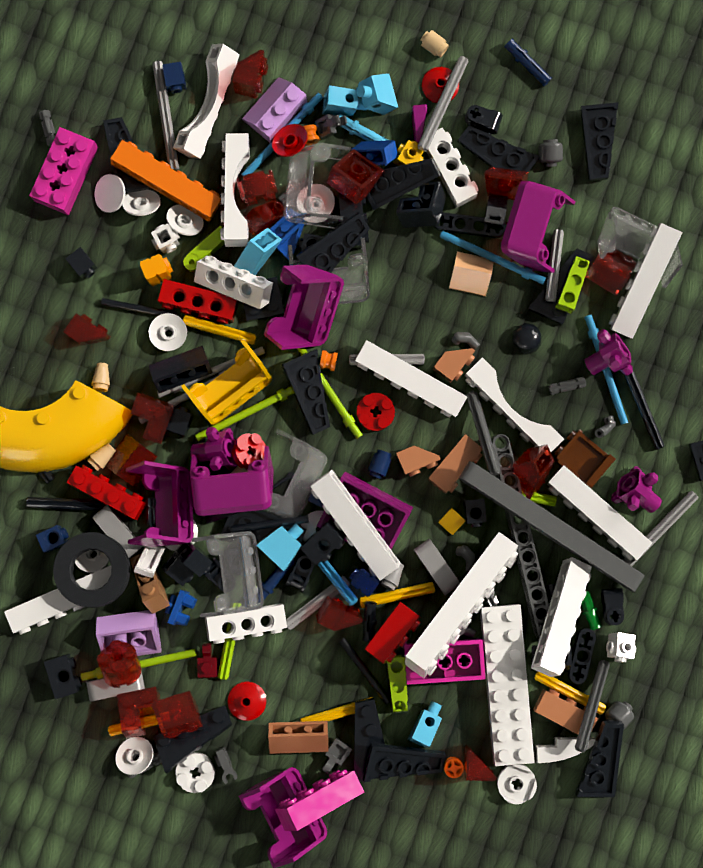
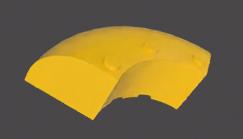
M77 380L60 399L41 409L16 411L0 406V468L17 472L38 473L72 466L88 459L89 455L110 443L127 425L134 412Z

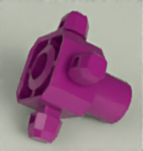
M605 329L597 333L598 340L600 341L599 351L584 359L590 373L596 375L610 367L613 372L620 370L626 376L633 372L631 354L617 333L610 335Z
M215 427L207 428V441L193 444L191 446V457L192 454H196L198 463L210 461L209 465L213 471H218L223 466L228 471H233L237 467L232 457L233 443L235 441L231 428H225L222 432H218Z
M638 466L631 468L630 472L622 476L617 482V491L611 496L612 502L615 504L624 502L631 511L638 509L640 505L648 513L655 512L662 502L661 498L652 491V486L658 481V475L654 472L645 475Z

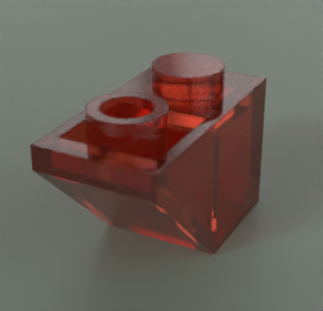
M278 199L254 207L245 217L250 233L254 236L266 228H270L287 211Z
M76 313L63 331L81 345L110 339V336L107 334L108 330L100 324L97 327L91 323L92 319L85 314L80 316Z
M327 596L316 614L317 623L333 631L354 626L363 621L358 608L355 606L349 607L336 597L330 598Z

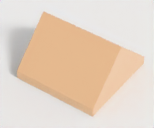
M457 251L449 289L486 297L494 262L484 257Z

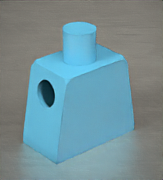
M389 74L373 75L359 82L356 94L362 98L365 109L385 115L398 108Z
M329 85L323 98L322 115H339L341 113L345 116H353L356 110H367L363 105L362 98H358L354 89Z
M296 523L289 531L281 526L256 546L285 571L302 546L296 539L304 530Z
M431 701L428 709L420 712L408 740L424 748L430 747L442 720L438 716L441 705ZM426 718L431 721L430 726L426 725Z

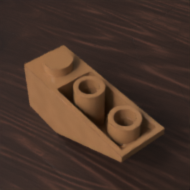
M142 553L130 558L133 571ZM157 571L153 578L134 572L142 602L152 614L170 606Z

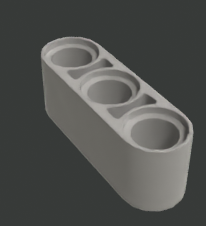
M105 505L92 516L107 536L115 539L122 545L129 558L143 547L128 544V540L135 538V536L109 505Z
M430 539L413 549L445 596L459 586V580Z
M141 670L86 682L90 701L145 690Z

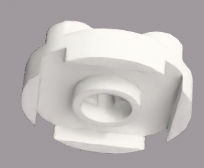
M192 753L184 762L179 763L176 767V781L178 785L190 793L203 792L212 784L215 777L213 763L203 753ZM195 767L199 768L198 772L201 773L196 778L192 777V773H190V770H194Z
M522 764L505 766L497 778L499 793L507 802L512 804H522L530 800L537 789L534 774L527 766ZM520 779L519 782L522 783V786L514 789V785L511 784L512 781Z

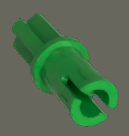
M586 591V596L581 603L584 610L582 613L585 614L590 629L595 630L602 627V624L596 612L597 607L594 606L589 591Z

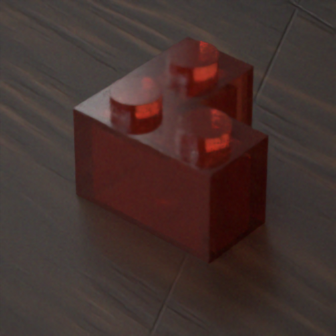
M137 392L130 414L148 419L143 434L144 439L159 444L162 443L174 405Z
M151 687L117 694L123 735L126 739L146 735L143 716L162 712L160 693L157 688Z

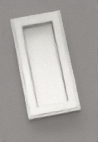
M145 546L134 568V572L153 578L165 553V548L161 546Z

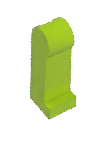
M221 226L186 255L183 263L188 271L196 272L197 261L205 256L213 255L225 244L224 240H221Z
M578 256L575 257L555 308L570 314L575 310L590 261Z
M396 655L391 663L387 661L393 712L408 711L404 655Z

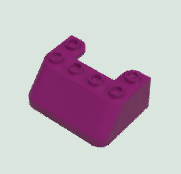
M309 265L283 266L280 279L284 284L292 285L284 316L269 320L264 336L281 350L320 346L328 338L344 281L336 274Z
M294 767L285 769L239 795L241 803L246 810L252 811L258 807L261 808L277 841L268 849V858L273 868L295 862L322 842L327 836V828L322 818L315 820L298 831H285L276 814L275 809L280 806L279 803L287 798L297 797V792L305 788L307 789L299 771Z

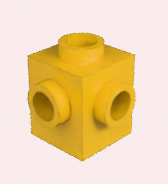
M408 140L405 144L401 143L397 148L398 157L393 163L400 166L421 161L424 158L421 156L423 151L418 149L417 142Z

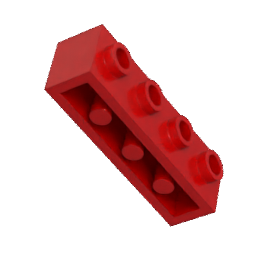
M82 465V467L75 466L67 481L68 484L134 520L139 519L146 506V502L142 501L144 497L135 492L132 495L125 492L126 487L118 483L114 486L109 483V478L102 474H99V476L92 474L93 470L85 465Z

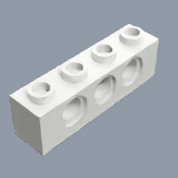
M442 127L436 131L426 152L429 158H433L441 174L439 177L455 207L458 208L475 199L479 190L474 181L471 182L467 166L465 164L462 165L458 149L453 148L449 132H445ZM443 147L447 150V153L440 154L437 149ZM454 164L456 169L450 171L446 168V165ZM462 180L465 185L458 187L455 185V181Z
M205 256L197 261L195 283L258 309L269 303L273 282L266 280L262 276L253 275L247 270L238 269L230 263L221 262L213 256Z
M281 603L204 616L207 637L209 641H213V644L223 643L226 638L241 640L244 639V635L249 634L252 637L262 636L263 632L271 631V634L280 633L283 628H287L284 605ZM266 615L269 616V624L262 626L261 618ZM244 619H249L251 622L248 629H242L241 627ZM230 622L232 625L231 630L227 633L223 632L222 625Z

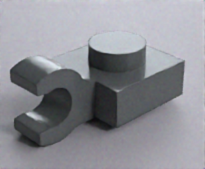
M327 114L315 121L319 139H326L337 133L336 127L347 124L345 115L339 118V115Z
M335 738L328 748V752L325 753L329 759L322 767V770L329 774L335 763L341 766L352 749Z
M224 746L216 751L217 755L214 757L218 767L222 766L224 770L222 780L227 784L226 776L232 774L234 780H236L237 773L232 767L231 760Z

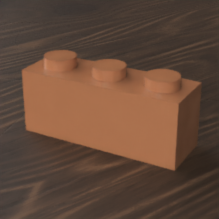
M465 434L428 480L446 494L448 491L452 493L458 486L456 481L459 479L467 463L471 461L476 464L483 456L480 453L482 447Z
M550 688L549 691L543 689L533 710L570 731L579 734L586 707L582 710L576 707L577 702L568 697L566 700L559 698L560 693ZM595 717L593 728L598 720L597 717Z
M328 721L269 723L268 740L270 754L328 752Z

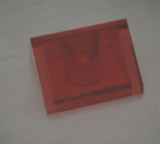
M490 167L484 174L487 196L491 193L508 196V199L515 200L519 184L522 181H527L528 172Z
M126 434L115 449L116 452L105 466L117 476L136 487L142 479V474L126 472V468L142 461L154 462L158 456Z
M466 744L464 746L463 775L466 781H495L497 777L494 772Z

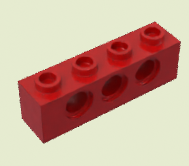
M163 279L158 298L162 308L173 310V308L181 309V313L191 315L192 312L197 313L200 318L208 320L210 317L216 318L217 322L223 324L234 322L239 300L221 293ZM178 294L185 296L182 302L175 301V297ZM196 299L203 300V304L200 307L193 306V302ZM215 303L221 304V309L218 312L212 311V306Z

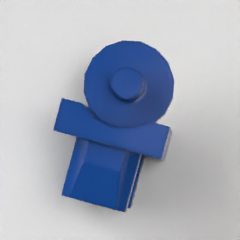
M180 590L178 597L173 594L171 595L169 600L170 606L166 607L165 613H171L167 623L172 625H188L190 616L182 613L184 606L193 609L197 602L195 597L189 595L190 592Z

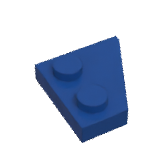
M293 209L270 228L273 233L282 239L277 249L289 262L292 260L305 222Z

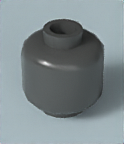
M558 139L543 140V143L538 146L539 161L545 163L546 167L557 166V162L563 160L562 143L558 142Z
M615 701L605 712V721H622L625 729L634 719L632 706L626 701L623 703Z

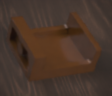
M581 429L577 432L573 430L566 438L568 440L567 444L564 447L560 445L554 452L556 457L553 460L561 467L564 465L589 488H592L616 458L604 452L586 437Z

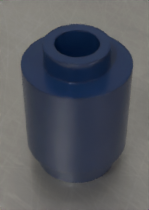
M377 449L368 467V471L371 472L370 476L381 479V476L386 477L392 461L390 453Z

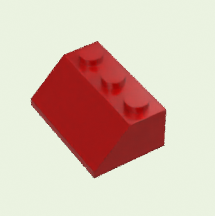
M400 602L365 650L383 664H386L387 661L391 663L397 655L395 653L396 649L399 646L403 647L409 639L407 637L411 630L415 631L420 625L419 619L421 617Z

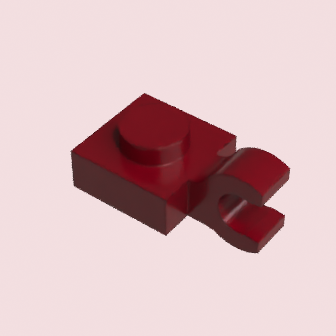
M204 643L202 645L203 657L197 658L198 678L218 677L217 657H212L211 643Z

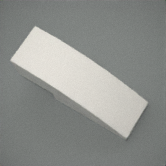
M554 737L555 745H535V761L537 763L556 762L582 753L575 750L577 737ZM594 737L589 738L586 750L594 745L596 740Z

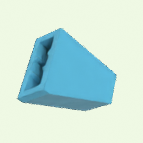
M266 228L248 242L234 267L247 270L251 274L256 275L282 239Z

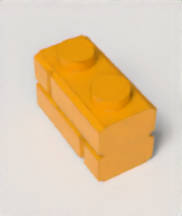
M160 254L151 257V259H145L140 262L144 276L150 285L155 286L160 284L163 279H171L170 273L173 272V269L167 257L163 258Z

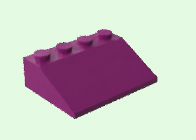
M344 472L340 481L389 548L392 549L413 507ZM324 511L317 524V527L320 528L330 518L333 521H335V519L332 517L331 514L328 515Z

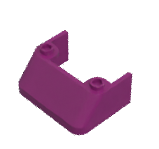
M522 181L519 184L502 239V252L523 267L531 268L533 271L554 273L555 269L546 264L549 251L542 244L552 209H560L564 204L575 205L576 201L561 190L532 181Z
M265 446L264 460H255L250 463L248 472L210 476L209 469L205 466H199L196 454H192L190 480L195 513L200 516L269 508L272 504L274 473L269 446Z
M142 461L126 468V472L142 474L144 487L147 490L155 491L156 527L146 529L144 535L129 539L128 544L158 547L191 542L194 537L189 470L184 467Z

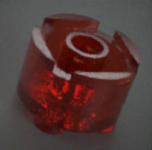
M268 170L269 174L259 171L244 175L242 181L239 178L236 179L242 203L252 206L258 204L257 200L265 199V201H271L276 199L275 195L278 194L273 170Z
M114 640L97 657L103 678L111 687L120 688V685L125 684L129 686L136 682L141 675V663L136 649L129 643Z

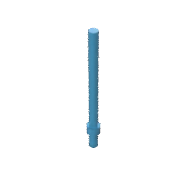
M317 93L308 103L306 102L301 107L302 110L288 125L299 124L307 115H310L314 111V107L323 99L322 95ZM272 142L241 174L246 180L274 151Z
M442 231L440 238L522 275L521 277L527 280L532 279L540 284H544L546 277L533 272L531 268L519 266L445 231Z
M591 314L585 316V320L589 329V338L592 339L597 352L599 351L600 342L597 337L599 329L596 328ZM610 367L603 370L622 425L628 423Z

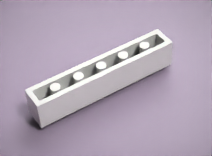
M662 223L653 227L650 234L652 237L650 244L646 243L642 251L644 257L641 262H637L633 270L636 274L633 279H629L625 287L628 291L625 297L621 296L617 304L619 310L610 319L611 330L633 339L683 232Z
M368 340L365 341L355 359L358 362L357 366L365 371L368 368L375 372L374 376L381 380H384V378L392 381L390 385L399 390L401 387L407 389L408 395L415 399L418 396L425 400L424 404L431 408L435 406L441 408L440 412L449 418L451 415L455 417L458 415L467 399L466 395Z
M564 465L548 482V490L555 496L560 495L564 499L563 503L568 508L576 509L579 512L577 515L583 521L592 523L594 525L592 528L599 535L603 533L608 537L607 542L614 548L618 546L623 551L622 555L629 561L632 559L637 561L651 546L652 542Z
M330 470L313 482L310 486L313 496L316 499H320L324 504V511L328 515L331 514L335 519L336 527L340 531L343 530L346 534L347 542L351 546H355L359 558L363 562L366 561L369 565V571L373 577L382 580L398 569L400 561L333 470Z
M573 557L562 562L531 666L532 669L549 677L559 676L564 671V661L570 651L571 637L576 630L575 623L580 616V606L586 596V585L591 578L592 566Z
M111 565L78 579L76 582L86 590L99 589L108 582L111 576ZM55 589L4 613L12 632H19L22 635L31 631L30 627L33 625L43 626L49 623V618L55 616L58 619L67 615L66 611L72 608L73 611H77L84 607L68 601L58 589Z

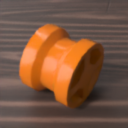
M317 125L303 126L308 134L305 146L318 143L320 139L316 134Z
M323 350L320 369L328 368L330 371H335L338 353L333 352L331 354Z
M449 757L445 760L443 769L448 777L458 778L462 775L464 766L459 758Z

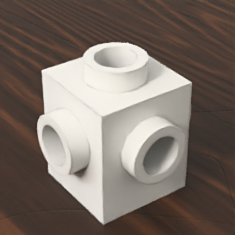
M169 224L160 225L155 228V231L151 232L154 237L151 241L156 250L160 249L163 253H171L177 249L176 246L180 245L177 240L180 238L179 234Z
M619 632L609 634L606 644L607 657L615 658L614 661L626 663L627 659H634L636 653L635 635Z

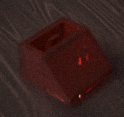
M259 50L237 63L232 80L236 94L257 99L258 93H262L264 85L262 78L263 75H267L268 71L264 50Z
M604 243L585 277L618 296L629 280L637 262L632 257L619 252L614 246Z
M547 444L527 449L513 464L514 473L518 476L521 489L528 499H531L545 483L553 466L554 459Z

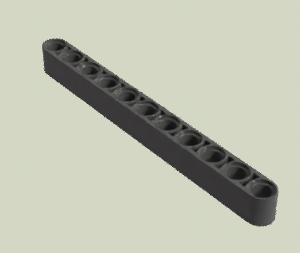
M503 434L495 435L491 440L501 470L500 474L496 476L502 482H504L506 476H510L512 478L510 487L522 494L509 438ZM497 438L503 440L504 445L501 449L495 445ZM502 457L508 460V465L505 468L500 465ZM505 510L511 539L518 545V556L516 559L535 637L540 639L549 603L531 528L522 520L519 524H516L513 520L514 515ZM521 532L526 535V540L523 543H520L518 540V535ZM526 551L530 553V559L527 562L522 558L523 553ZM530 570H533L535 573V577L533 580L529 581L527 578V573ZM537 589L539 597L534 600L531 594L533 590ZM539 608H542L544 611L542 618H537L536 611Z
M469 461L460 474L459 479L627 590L636 592L645 577L644 574L475 463Z

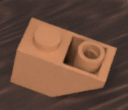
M470 348L447 351L433 367V370L450 383L453 380L458 381L464 373L461 370L464 365L469 366L474 360L473 354L475 350Z
M416 446L396 453L404 475L409 474L410 477L421 473L419 470L421 468L427 467V469H431L437 466V462L441 460L439 455Z

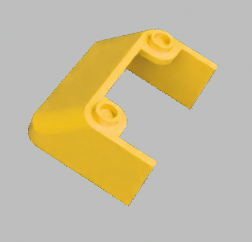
M244 339L241 340V343L245 348L237 351L236 363L206 386L204 383H195L190 389L185 384L181 386L198 410L212 425L219 423L272 381V377Z

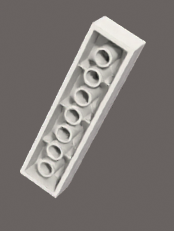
M500 532L496 535L405 656V665L422 678H425L427 674L429 676L432 675L437 668L438 659H444L448 653L450 643L454 645L460 637L461 629H466L470 624L473 612L476 614L483 606L484 598L488 599L493 593L495 583H500L505 576L507 567L511 568L516 562V557L518 556L517 544Z
M521 605L481 607L480 618L493 764L495 766L534 763Z

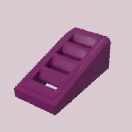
M427 104L414 105L411 110L414 141L418 144L424 131Z

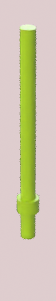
M305 347L296 348L300 355L308 353ZM320 373L324 391L343 418L342 422L346 428L349 427L356 439L360 438L363 435L356 426L355 419L352 415H349L323 374Z
M291 386L285 390L282 388L276 391L277 394L211 427H215L220 431L278 401L282 402L288 399V396L294 394ZM207 429L195 434L198 442L207 437Z
M196 649L104 668V666L98 667L96 670L81 673L82 681L93 678L103 679L107 675L197 656Z

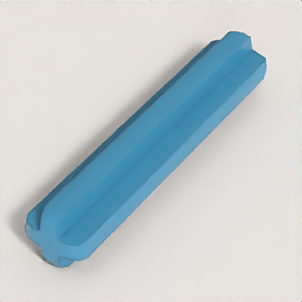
M328 560L324 563L320 561L318 566L347 603L350 606L354 605L358 601L355 594Z

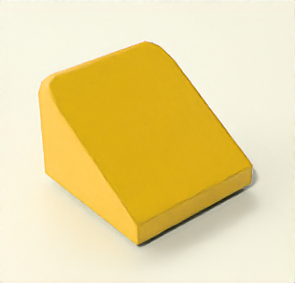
M451 508L438 523L453 535L466 520Z

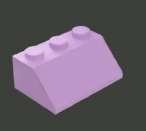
M278 77L242 120L271 143L275 134L285 127L307 102V96L293 83Z
M149 610L97 617L96 637L104 660L161 653L156 613L152 614Z

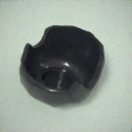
M524 323L517 326L513 331L512 340L519 352L531 354L536 352L541 346L542 336L535 325Z

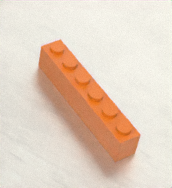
M124 140L120 142L110 158L111 165L206 221H211L221 204V198L217 192L213 190L208 191L203 188L200 182L196 180L191 181L187 178L186 174L179 170L177 172L174 171L168 163L164 161L159 162L154 159L151 153L147 151L142 152L137 149L138 147L130 141L125 142Z

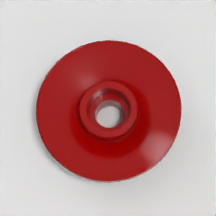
M435 67L424 75L422 91L428 100L438 103L452 70L446 67ZM442 80L444 85L440 86L437 82ZM459 83L452 96V99H454L458 93Z
M290 124L281 128L275 134L272 141L274 152L281 157H290L299 153L307 143V131L299 124Z
M249 681L235 685L228 696L230 712L236 718L244 721L258 718L266 707L264 690L258 684ZM248 698L250 704L244 705L243 699Z

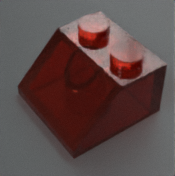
M353 149L332 167L327 184L357 205L368 195L384 170Z
M190 691L152 702L160 731L165 738H174L180 733L186 731L193 732L203 726L198 705Z

